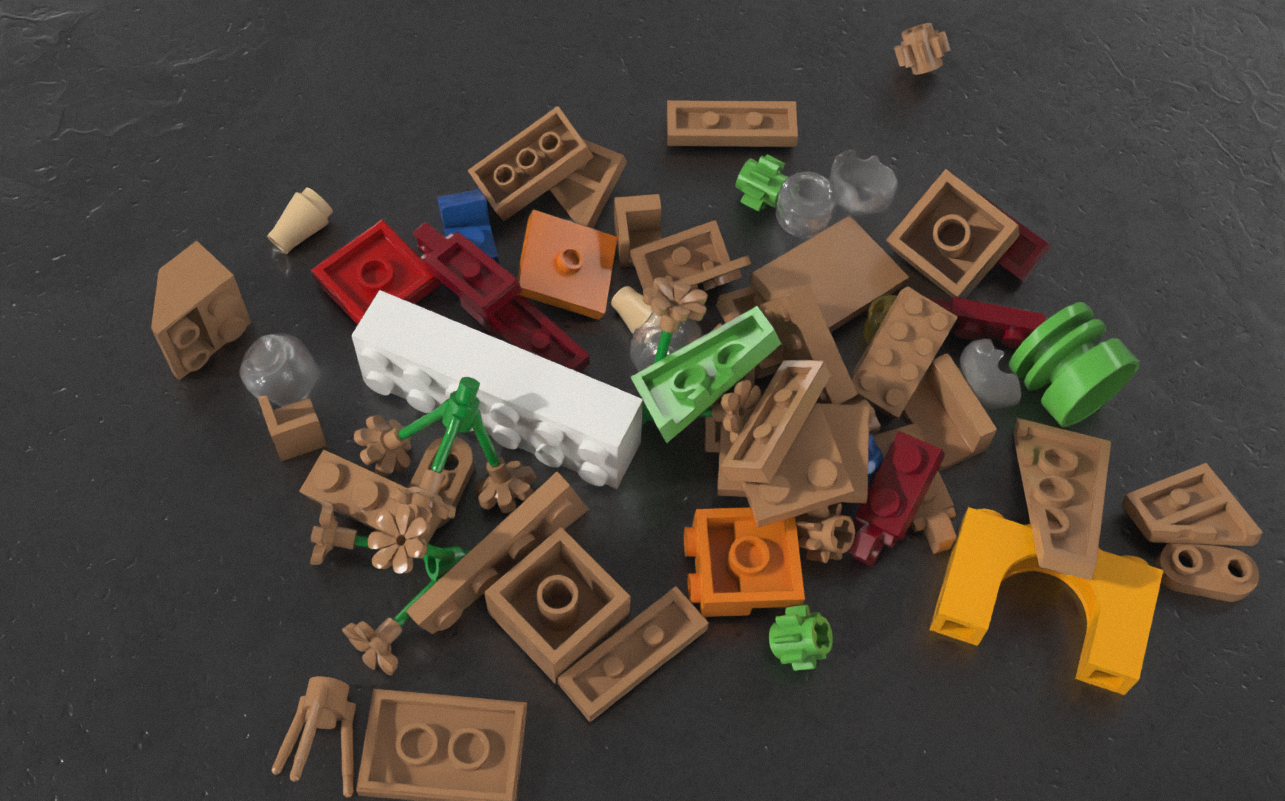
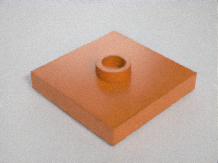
M533 210L528 217L517 280L522 290L518 295L600 320L606 311L617 237Z

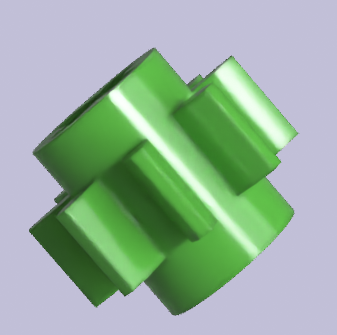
M768 154L765 157L761 156L758 162L750 158L741 169L735 185L737 189L744 192L740 202L758 212L760 209L764 210L767 204L776 208L785 196L790 184V178L781 174L785 163Z
M808 605L787 607L786 615L776 616V622L770 628L769 643L771 650L778 659H781L780 662L782 664L792 663L794 671L815 669L816 660L826 659V654L831 650L833 643L831 626L827 619L821 616L820 612L810 613Z

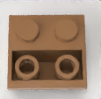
M195 241L159 269L151 325L152 332L173 375L178 380H181L189 372L196 371L204 366L209 357L227 342L238 339L246 327L251 324L234 275L198 241Z

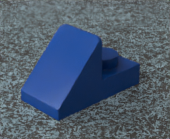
M477 189L437 197L446 237L450 233H461L499 264L488 218L487 201L482 191Z

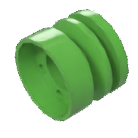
M1077 302L1067 306L1042 323L1022 342L1009 362L1011 371L1017 377H1026L1024 384L1029 391H1038L1049 386L1041 399V403L1062 428L1077 424L1096 412L1130 381L1140 367V361L1119 338H1111L1098 344L1106 332V324L1101 319H1093V310L1085 302Z

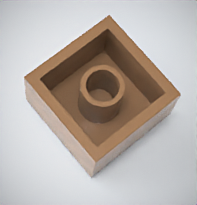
M945 169L886 241L895 253L950 297L966 299L1019 237L1020 233L1018 224Z
M562 527L484 592L488 614L555 684L558 682V677L599 646L630 618L631 596Z

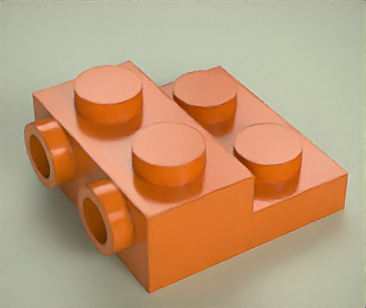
M751 507L696 509L692 527L684 528V551L686 557H695L696 573L688 574V599L692 604L699 603V612L703 617L750 615L752 608L803 605L805 595L795 516L758 528Z

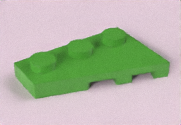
M756 306L631 376V379L663 438L668 443L781 345V342L774 328L759 307Z

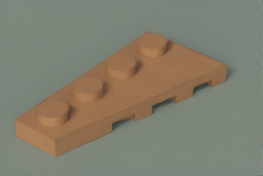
M1017 418L1013 429V437L1039 567L1091 580L1097 563L1111 441Z
M555 472L411 605L406 612L418 626L431 634L438 630L442 631L449 628L460 618L463 610L485 594L484 592L560 527L565 530L589 510L570 484L558 472Z

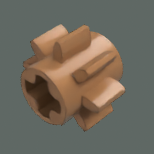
M932 23L917 25L901 33L903 39L901 45L894 47L899 66L911 67L914 75L927 73L943 65L942 57L944 53L951 51L946 32L934 31Z
M841 503L797 516L799 548L808 549L806 554L807 560L827 563L829 558L841 560L842 553L847 552L852 546L855 538V527L851 516L840 515L842 510Z

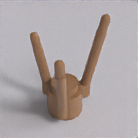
M317 676L309 679L306 695L300 697L296 715L272 766L273 774L278 775L282 772L304 723H306L290 773L291 781H299L316 729H333L336 726V722L341 721L343 795L347 798L352 797L354 793L353 718L357 705L347 701L350 688L348 684L330 677Z

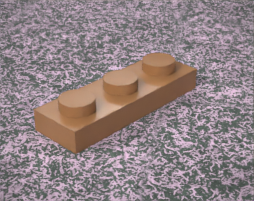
M667 100V146H797L796 101Z
M783 360L720 466L728 480L760 483L771 482L832 375L824 360Z
M323 449L299 492L321 505L323 500L334 504V511L375 531L381 532L382 529L375 522L376 515L381 510H387L396 516V511L402 504L391 499L390 496L394 489L408 488ZM413 503L409 504L415 511V519L422 517L430 524L431 531L424 537L426 543H429L442 519L429 513L425 508Z
M675 586L558 677V684L587 720L591 722L707 631L709 623L678 587Z

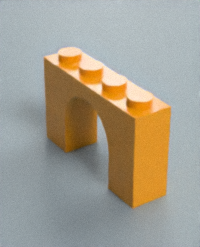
M968 507L957 531V540H955L929 630L978 646L988 630L1000 583L1008 577L1021 572L1036 571L1050 574L1065 582L1075 591L1086 612L1087 630L1075 679L1125 695L1140 678L1163 570L1149 566L1145 560L1130 555L1118 556L1100 550L1099 547L1097 563L1091 580L1041 568L1038 563L1031 524L1022 525L1004 519L1000 513L994 510H976Z

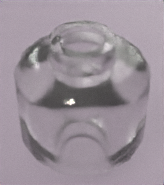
M807 171L795 173L786 178L780 187L776 208L779 225L787 233L800 238H811L826 230L832 222L837 195L832 183L818 173Z

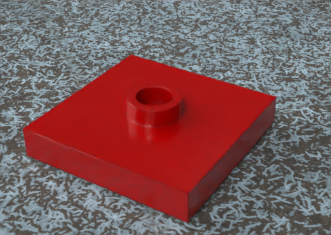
M383 219L310 270L313 279L357 325L379 290L415 304L441 285L440 280L430 273L421 262L420 256Z

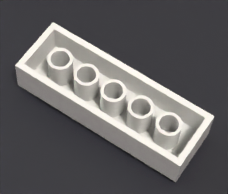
M379 290L352 334L363 380L373 391L382 395L392 393L406 399L415 409L424 413H430L448 399L453 391L458 389L462 377L474 378L480 383L476 397L480 401L478 409L481 411L482 421L488 435H491L503 447L509 449L519 447L535 454L539 461L550 467L558 468L563 466L578 472L583 480L592 485L603 486L606 484L618 489L641 443L642 398Z

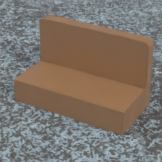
M948 353L932 360L926 377L921 379L902 411L909 425L917 423L925 442L944 451L945 455L938 469L939 471L987 451L997 431L992 420Z

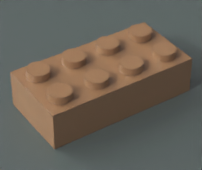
M557 106L474 165L468 172L495 212L505 221L594 158V156L562 110Z
M810 285L785 293L759 305L762 313L774 328L781 342V345L776 350L781 354L783 360L825 361L832 375L816 403L841 404L858 395Z
M907 286L902 289L850 375L858 394L857 396L861 399H866L874 409L890 419L899 418L958 317Z

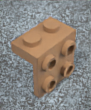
M716 220L629 251L643 291L646 288L653 289L654 279L658 277L666 278L672 288L676 282L690 285L689 293L699 290L697 285L699 283L703 284L706 291L742 278L740 268L751 264L748 255L730 261Z

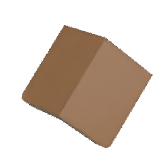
M659 194L614 198V226L620 267L634 266L630 250L662 239Z
M267 395L258 397L281 462L327 446L310 398L273 410Z

